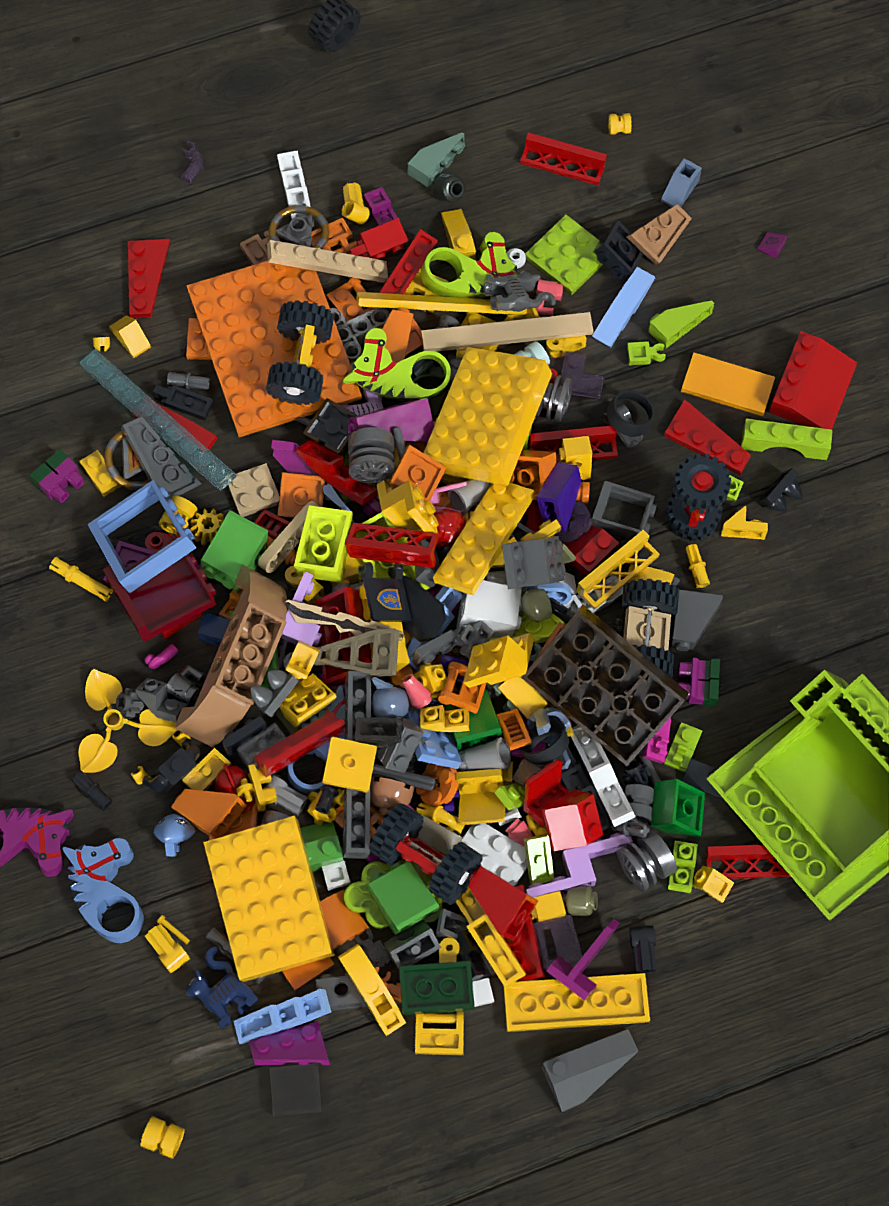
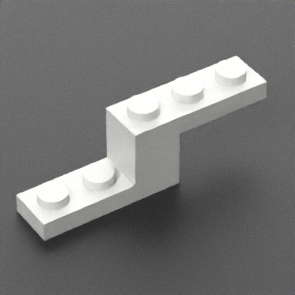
M578 725L572 727L573 736L571 738L614 827L635 818L634 812L601 744Z

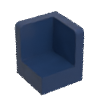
M205 613L198 630L199 640L220 646L230 619Z

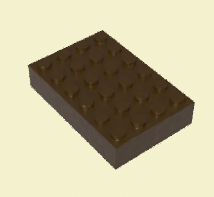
M583 604L531 664L526 674L521 677L626 766L684 703L689 694Z

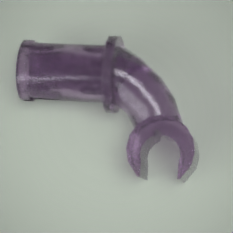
M188 141L187 144L190 150L182 149L186 157L191 160L189 161L188 168L180 177L185 183L191 185L199 172L204 170L201 153L198 151L196 144Z

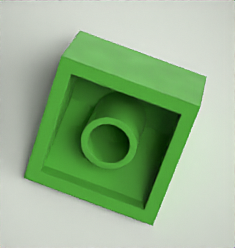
M333 821L332 823L323 822L321 826L314 824L300 828L312 873L322 870V866L343 861Z

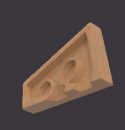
M677 204L627 236V238L657 265L660 264L692 218Z

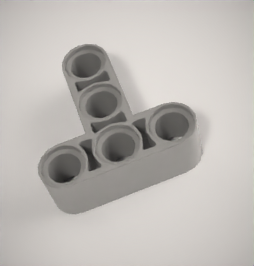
M330 308L331 313L334 314V320L337 321L335 324L340 337H346V339L342 340L347 356L351 353L356 354L354 357L348 356L350 365L352 362H356L362 355L360 344L364 343L367 332L373 328L382 329L390 315L387 309L375 308L346 322L338 309ZM359 328L366 329L364 331H358Z

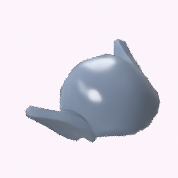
M372 677L371 680L377 690L372 695L371 708L373 715L378 719L375 734L379 735L393 724L395 717L402 718L408 713L409 700L407 692L403 689L394 687L392 684L384 682L377 677Z

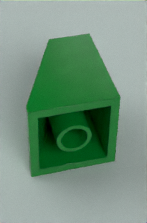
M487 689L484 690L477 713L469 711V731L451 732L458 753L467 748L491 742L502 735L501 727ZM452 704L445 705L444 708L445 711L462 709Z

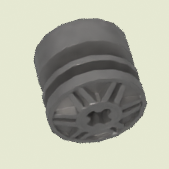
M560 375L557 376L554 384L549 381L536 416H539L542 409L545 408L547 409L546 419L550 420L553 411H556L555 421L561 422L563 415L568 409L572 394L571 378L566 377L563 386H560L562 378Z
M367 427L352 432L348 440L350 455L349 475L363 483H379L390 479L395 470L394 436L392 433L377 427Z
M650 829L646 837L637 838L638 846L633 842H629L626 845L627 848L621 847L617 849V856L625 874L642 892L649 888V884L652 886L656 884L655 874L661 879H665L677 871L676 862L668 846L659 834Z

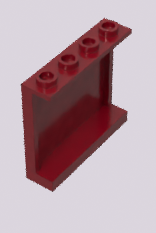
M173 533V540H176L177 536L175 533ZM192 553L185 555L131 593L119 582L111 566L103 569L109 585L143 642L216 605L213 597L216 595V592L211 583L206 584L207 578L203 570L196 568L198 564ZM152 555L127 567L126 570L129 572L130 570H132L133 568L147 560Z

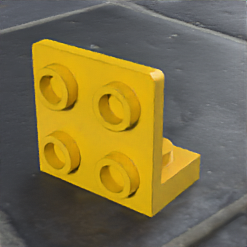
M502 769L457 772L456 780H458V790L460 793L459 825L504 822L505 805L494 793L500 786L506 785Z

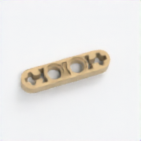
M310 501L302 508L262 554L258 562L260 568L267 573H272L278 568L300 542L309 505L321 507L320 505Z

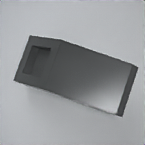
M146 678L135 689L139 698L157 718L176 723L182 708L188 707L187 703L168 698L167 683Z

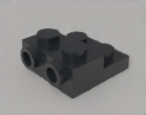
M617 220L611 225L606 236L599 240L593 252L597 255V260L602 264H606L611 269L612 275L622 281L633 274L643 253L627 238L632 233Z

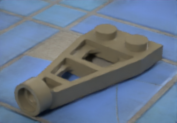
M395 628L375 629L325 646L315 647L320 649L314 665H329L372 676H396L399 630ZM373 643L372 662H360L359 648ZM351 647L350 661H339V649Z

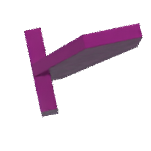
M272 440L273 456L288 473L320 476L296 453V448L299 447V444ZM324 494L323 500L331 501V499Z
M615 919L612 920L575 967L559 956L549 966L547 972L585 1000L597 985L583 975L582 972L604 947L620 923Z

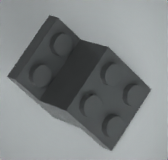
M559 536L502 544L508 590L551 584L564 580L566 569L561 560L563 546L562 542L559 541Z

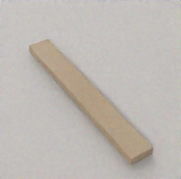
M590 312L421 330L424 351L435 352L593 334Z

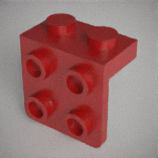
M559 759L548 763L537 774L529 776L525 783L524 811L542 827L545 826L542 808L570 792L561 785L562 761Z

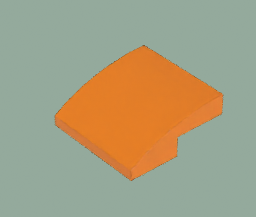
M344 890L320 901L333 950L347 940L351 941L369 929L360 913H354L345 906Z

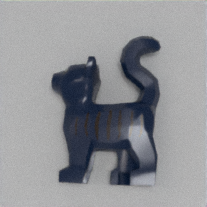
M211 946L205 952L206 964L213 969H223L226 975L215 986L210 988L207 979L197 970L195 971L196 976L190 981L185 991L189 997L199 998L206 1009L219 1018L218 1026L224 1029L232 1023L230 1015L225 1008L228 1004L235 1001L238 1004L237 1010L243 1015L250 1010L251 1005L258 1002V998L246 984L239 980L230 962L214 958L219 947Z

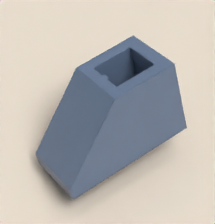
M684 158L673 173L661 198V202L670 207L677 204L682 207L698 184L702 168Z

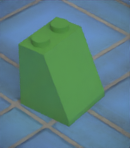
M230 510L201 559V569L205 576L210 579L214 578L226 588L235 589L239 592L241 588L234 585L242 565L252 570L257 568L260 557L267 550L268 530Z
M402 860L390 867L391 871L385 875L380 872L369 879L371 883L367 885V889L394 936L436 913L440 907L409 861L403 864Z

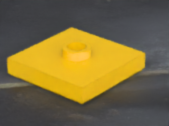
M331 737L322 783L368 793L377 746Z

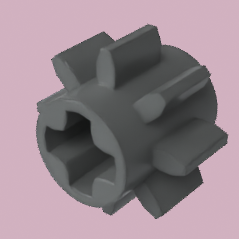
M125 688V692H120L116 698V707L120 713H124L125 717H135V713H140L143 710L144 702L136 694L135 689Z

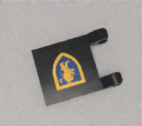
M364 562V566H359L358 574L363 579L372 621L411 622V614L403 584L402 564L395 563L393 564L394 567L388 568V575L391 579L373 578V564L371 562Z

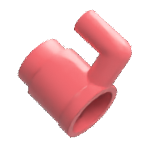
M539 279L536 295L548 292L555 297L556 301H561L563 284ZM544 300L539 307L535 308L539 315L553 316L554 308L543 307Z

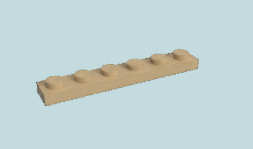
M270 240L267 243L269 263L382 283L388 280L387 263L384 260Z

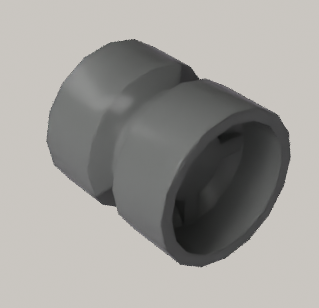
M640 784L625 786L624 794L635 815L633 819L644 824L650 823L652 807L649 805L653 803L654 789Z

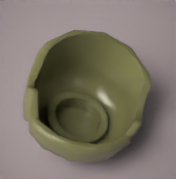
M535 587L525 592L522 598V608L526 616L533 621L550 619L552 607L546 591Z

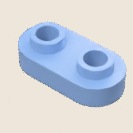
M555 582L528 586L526 591L535 587L544 589L549 598L552 597L563 605L571 600V589L565 583Z

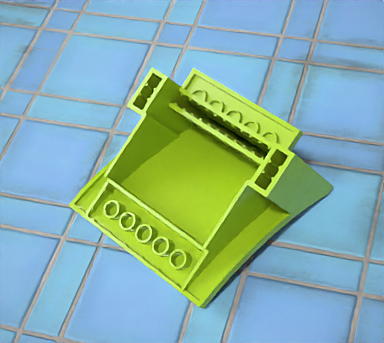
M824 670L790 700L797 708L738 752L711 774L707 780L827 919L832 920L889 873V701L864 674H861L848 685L843 678Z

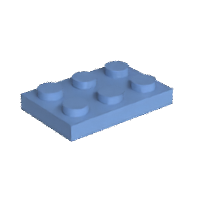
M409 708L404 718L414 721L421 728L420 709ZM421 728L424 734L415 751L417 760L458 769L462 762L452 733Z

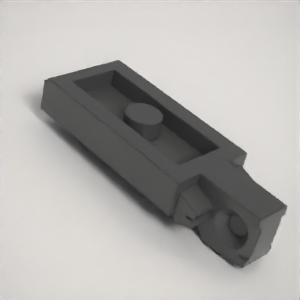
M462 627L454 631L450 630L416 648L412 657L413 664L416 667L422 663L425 665L433 661L435 656L441 653L443 655L447 654L456 645L462 646L456 641L457 635H461L463 631Z

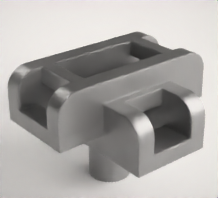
M483 621L476 622L473 627L469 624H463L461 635L456 637V641L462 645L460 653L466 655L470 660L473 645L476 646L490 641L494 631Z

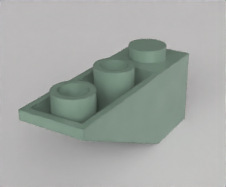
M459 133L420 149L408 163V175L426 187L435 182L437 177L440 176L441 171L451 165L454 156L463 151L465 147V134Z

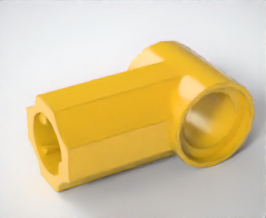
M355 182L347 183L343 187L345 204L342 208V215L362 225L369 217V209L363 205L360 185Z
M162 924L153 927L145 935V938L158 953L159 959L170 973H173L190 960L178 942L175 943Z

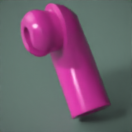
M170 644L156 657L154 654H149L145 658V664L149 665L148 668L156 669L173 658L178 653V649L173 644Z

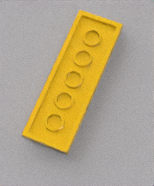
M492 483L433 576L434 583L474 596L503 549L502 544H506L535 497L534 490L513 483H509L508 486Z
M645 973L587 977L597 986L585 1000L557 979L514 982L510 986L504 987L507 1032L649 1022L650 1015Z

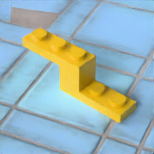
M467 887V891L462 894L459 900L457 899L456 903L469 922L468 930L504 987H508L525 976L526 973L504 940V936L497 932L474 894Z

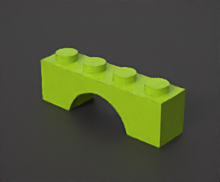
M746 419L742 431L741 447L745 450L759 452L772 447H788L800 451L805 458L827 460L831 450L832 430Z

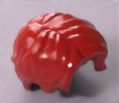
M444 508L434 514L439 524L437 526L439 539L436 547L445 548L448 545L452 546L466 523V517L463 514Z

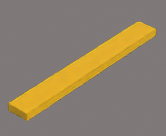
M357 292L356 296L358 305L364 307L525 315L527 313V309L520 312L492 310L490 299Z

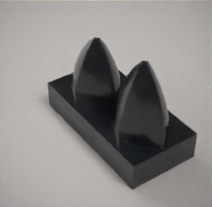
M793 468L783 471L757 502L762 507L769 506L776 511H786V501L782 494L783 492L792 498L802 499L801 488L795 479L798 473Z

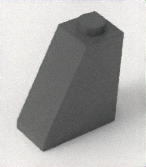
M679 590L678 612L674 615L671 647H675L680 651L693 650L720 608L723 595Z

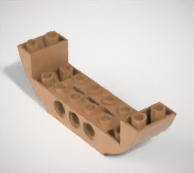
M242 565L234 583L235 586L243 589L197 702L194 707L182 708L174 729L210 747L220 743L227 733L234 730L249 707L254 704L250 688L252 686H261L287 623L285 621L287 595L284 588L245 565Z

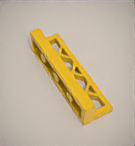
M642 530L578 583L576 592L594 610L659 557L660 554L648 543L649 535ZM643 547L651 554L648 559H637L638 551ZM624 563H634V570L631 573L621 572V565ZM608 576L618 577V584L606 586L605 579ZM592 589L602 590V597L596 602L588 595Z

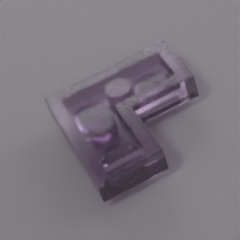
M565 351L560 386H563L566 377L571 378V395L600 399L604 376L583 373L586 354Z

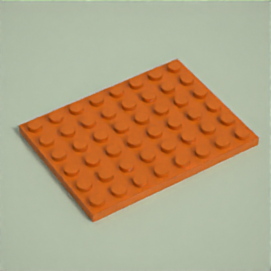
M265 261L187 285L189 296L239 438L316 414L326 398L341 406L362 399L358 384L343 383L344 378L352 373V369L335 321H333L330 339L325 343L315 344L310 352L313 355L311 367L315 368L314 371L318 370L323 375L319 401L309 405L304 403L297 405L293 402L290 404L287 403L288 401L282 402L279 401V398H273L266 391L271 365H276L278 362L293 364L297 340L292 341L290 337L285 338L277 330L281 306L289 301L295 303V300H299L300 302L309 301L308 303L311 304L313 302L318 303L317 306L323 305L326 307L325 310H330L316 271Z

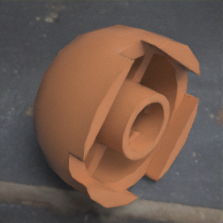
M371 776L370 803L379 808L378 813L388 815L390 810L393 811L396 805L398 806L402 803L408 806L410 804L414 787L410 785V789L404 788L405 783L382 777L379 778V782L374 781V776Z

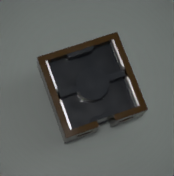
M326 398L303 434L307 440H312L321 446L324 445L327 449L344 457L349 450L348 440L351 435L348 429L349 418L357 415Z

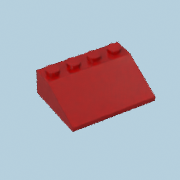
M800 331L769 413L803 426L832 430L857 362L823 339Z

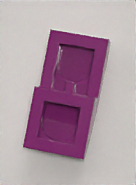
M383 187L363 194L377 226L398 218L391 207V201Z

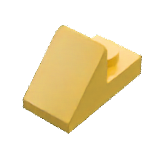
M744 506L723 524L721 536L765 540L768 523H762L760 520L746 521V506Z

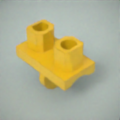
M255 764L248 765L250 783H248L247 779H242L241 786L236 790L237 795L245 797L246 802H251L253 800L252 795L254 794L258 812L265 811V805L277 801L274 787L262 789L261 784L271 782V775L266 778L260 768L256 769Z
M338 789L339 795L334 798L328 814H322L315 809L322 791L320 790L319 793L310 792L308 799L311 804L308 806L309 809L307 811L314 818L316 825L321 826L324 821L332 823L336 817L334 807L336 804L344 805L343 789Z

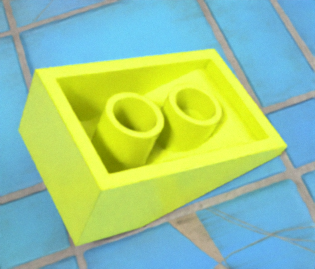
M309 505L294 563V568L299 577H303L304 573L308 572L313 575L312 579L342 583L348 554L345 543L351 529L352 511Z

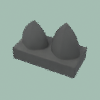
M281 670L268 671L270 689L262 686H252L250 688L256 708L269 717H272L299 682L293 675Z

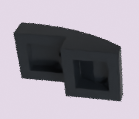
M461 930L458 932L462 962H471L472 981L488 978L491 974L481 956L482 950L469 930Z

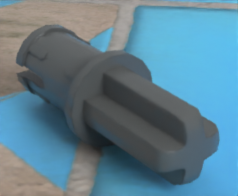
M169 372L167 376V385L186 387L187 390L189 388L207 390L211 384L210 378L192 376L191 373L179 374Z
M630 819L617 825V827L611 826L613 831L622 832L629 837L638 836L644 838L650 832V828L646 824L637 822L635 819Z

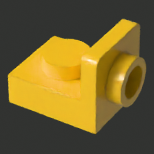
M702 866L696 872L692 886L704 891L718 902L723 903L734 882L717 870Z

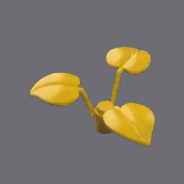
M93 669L88 676L85 697L88 705L96 711H101L107 706L108 710L103 718L107 729L105 739L99 734H91L82 740L79 746L81 771L85 773L100 772L114 763L118 749L116 745L108 741L110 740L111 731L121 729L124 724L140 728L138 736L148 746L162 745L178 731L174 729L175 722L157 718L150 709L144 710L140 714V723L124 719L122 714L118 710L112 709L111 704L116 703V698L120 692H123L121 683L112 675Z

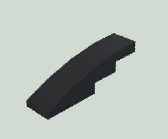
M567 746L566 751L571 762L568 769H562L561 784L570 792L577 789L594 794L602 831L613 826L611 819L593 784H590L580 764H577Z

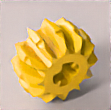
M204 508L202 515L196 512V519H191L190 522L192 526L190 531L195 537L194 540L196 542L201 541L203 546L207 542H212L224 521L223 515L221 513L216 515V510L214 509L208 513Z

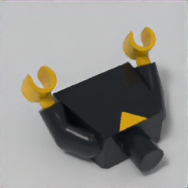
M182 732L176 737L172 735V738L182 747L165 761L152 776L147 775L142 766H138L139 772L131 773V776L138 785L143 784L155 792L164 791L167 793L198 765L196 760L201 755L200 749L190 739V736Z

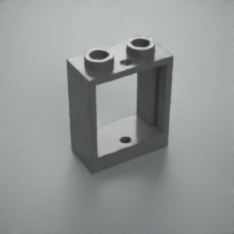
M604 481L591 525L602 528L607 533L630 540L642 530L648 534L651 524L647 522L649 516L654 517L657 507L656 504H653L655 496ZM610 497L646 508L639 530L603 519Z

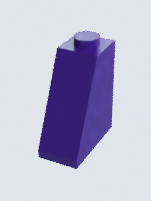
M558 462L536 497L543 523L548 520L551 522L557 520L561 526L559 532L565 533L581 486L582 480L578 465Z

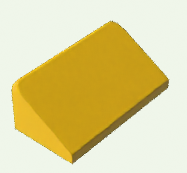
M523 675L505 680L498 689L527 719L539 708L543 709L548 704V701L537 690L521 678Z

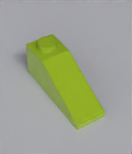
M711 300L668 309L661 314L658 313L651 318L648 332L659 343L664 344L666 349L711 315L714 302Z

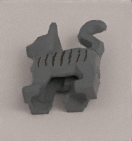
M522 271L517 276L507 275L494 278L487 274L485 277L483 290L486 296H493L490 299L492 310L520 312L525 309L539 307L543 300L548 301L551 306L556 304L555 297L548 292L539 293L534 300L529 298L528 294L535 295L536 293L534 287L540 279V275H532L529 272Z

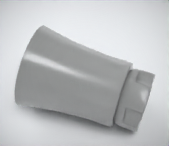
M469 479L465 481L467 483L466 486L448 490V496L454 508L460 510L461 514H466L482 500L492 483Z
M502 737L459 751L462 762L459 767L464 772L499 768L508 769L510 767L511 756L509 747Z

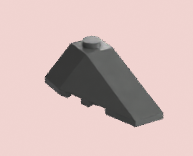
M628 1029L543 1063V1073L561 1112L584 1103L638 1052Z

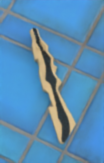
M286 600L285 602L296 623L335 625L339 633L350 631L355 636L375 629H391L387 625L372 620L371 623H368L358 617L342 612L333 615L321 612L322 607L292 600ZM399 631V640L402 641L404 632Z

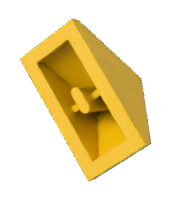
M126 315L109 326V329L133 359L151 348L150 343L135 319Z

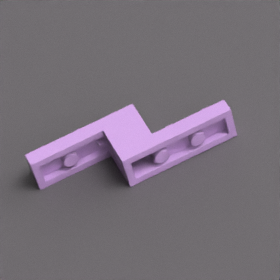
M304 573L292 601L305 603L303 602L305 595H310L315 585L314 582H311L312 574ZM290 604L285 619L287 623L281 638L296 645L300 640L311 646H317L322 636L321 633H318L320 626L317 624L296 623L291 612L295 615H301L303 610Z
M622 832L612 834L609 839L601 840V838H598L587 846L564 850L562 860L568 878L565 879V876H560L552 879L551 883L544 885L542 882L534 883L529 886V889H526V893L536 897L560 891L561 895H563L571 887L595 886L596 877L590 859L617 852V849L621 847L627 848V843L633 842L632 838L624 835Z

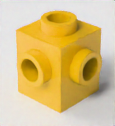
M427 663L420 666L419 671L414 674V677L431 692L430 696L432 699L439 697L447 680L442 664L432 665Z

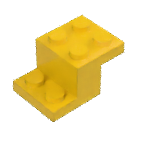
M384 480L377 484L381 510L395 528L438 533L437 526L439 524L434 516L436 510L431 501L424 499V495L418 486L414 487L410 481L397 488L389 487Z
M530 633L515 638L507 635L473 646L464 684L469 688L486 682L493 685L525 675L534 637Z

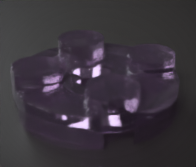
M575 501L570 517L574 521H570L565 533L557 532L554 534V536H559L561 542H574L580 539L579 536L584 532L586 534L592 524V516L583 502Z

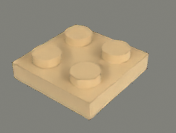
M267 463L225 477L240 516L245 517L279 505L280 496Z

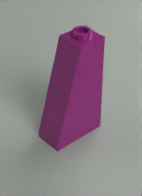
M419 398L350 417V423L348 424L350 434L358 429L377 427L385 429L393 435L392 429L401 427L404 441L425 442L429 441L434 428L428 398Z

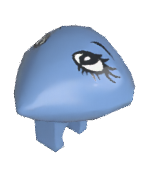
M177 814L165 816L154 828V835L161 842L165 843L166 856H176V852L181 851L180 842L188 840L195 833L193 825L186 818Z

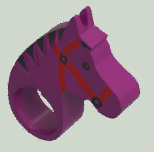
M40 808L0 810V837L4 840L0 851V867L20 851L27 848L38 859L41 872L45 876L53 877L58 875L63 868L61 848L66 837L70 835L67 824L74 817L73 810L69 809L59 813Z

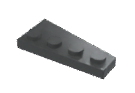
M142 416L122 425L121 429L149 481L154 480L160 488L164 486L170 495L167 497L168 500L172 499L173 496H180L201 485L199 480L191 475L189 469L175 457L174 452L169 447L167 448L160 440L159 435Z

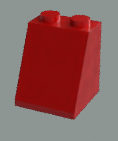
M480 866L479 869H475L469 879L471 882L468 887L497 932L515 941L537 905L538 900L495 873Z

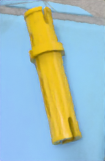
M58 557L52 560L51 563L54 565H50L49 569L65 577L67 582H74L105 602L111 597L110 594L113 593L111 588L79 571L77 566H71Z

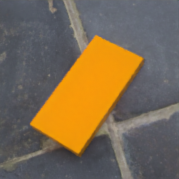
M693 353L681 392L763 416L775 377Z

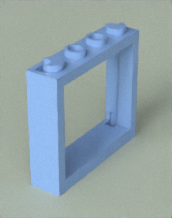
M154 480L88 524L117 579L129 593L196 549L192 541L195 538L188 527L184 528L185 520L180 513H175L178 508L171 499H167L170 496L164 486L160 488ZM159 500L180 537L128 572L107 535Z

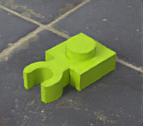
M649 342L628 343L629 365H648L651 363V359L658 362L664 361L665 354L657 353V351L664 350V344L658 343L653 347H649Z

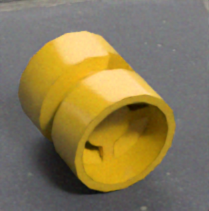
M173 496L171 500L178 508L175 513H180L185 520L184 528L189 527L188 522L194 518L198 511L197 507L183 497ZM164 512L158 523L159 526L170 534L175 533L179 535L168 514Z
M152 1116L143 1133L141 1147L151 1151L159 1149L161 1155L173 1159L180 1147L185 1129L174 1124L166 1126V1121Z

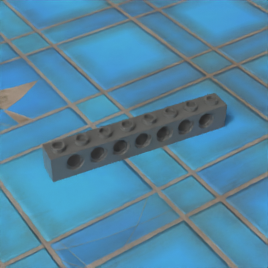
M348 671L345 678L346 726L344 739L371 745V675L358 671ZM370 787L368 793L344 788L343 858L366 859L370 853Z

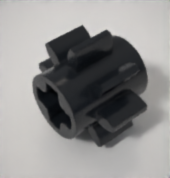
M636 760L631 761L628 766L625 765V773L621 774V777L627 785H647V777L652 774L648 765L645 766L644 762L640 763V761Z

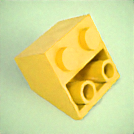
M312 673L307 679H303L295 685L279 707L284 717L296 728L332 704L336 699V694Z

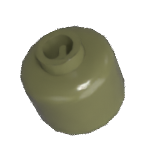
M590 886L568 888L567 894H563L564 907L567 908L568 913L572 916H590L593 910H597V892H593Z

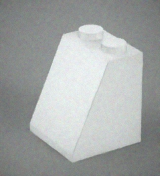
M483 580L474 596L463 593L456 629L462 627L463 624H469L473 627L476 622L483 621L494 631L491 638H501L507 635L512 638L515 629L519 630L522 617L518 616V613L522 611V589L508 590L507 585Z

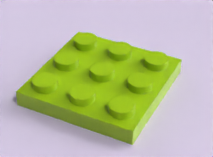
M567 215L525 253L526 260L553 282L563 284V289L570 295H573L603 265L597 260V255L593 252L599 240Z

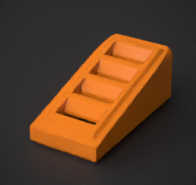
M518 708L496 715L501 727L502 736L510 750L532 744Z

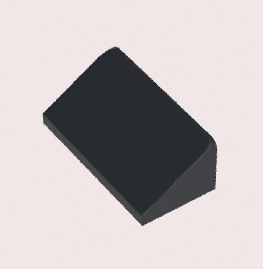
M691 759L682 782L706 794L724 800L707 780L717 768Z

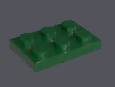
M470 961L399 966L403 1015L475 1009Z

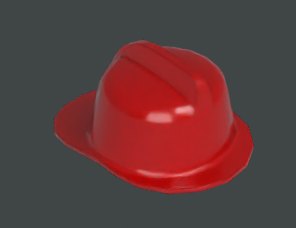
M223 764V769L219 771L216 777V792L237 795L236 790L241 786L242 779H247L248 783H250L247 771L238 766ZM254 794L252 795L253 800L251 802H246L245 797H239L247 805L241 813L247 812L256 803Z

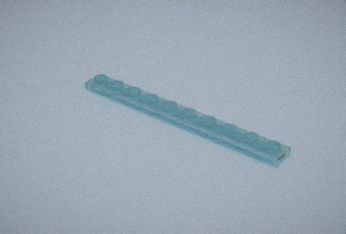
M96 349L79 362L83 369L138 418L142 416L162 440L219 491L223 490L236 478L235 473Z

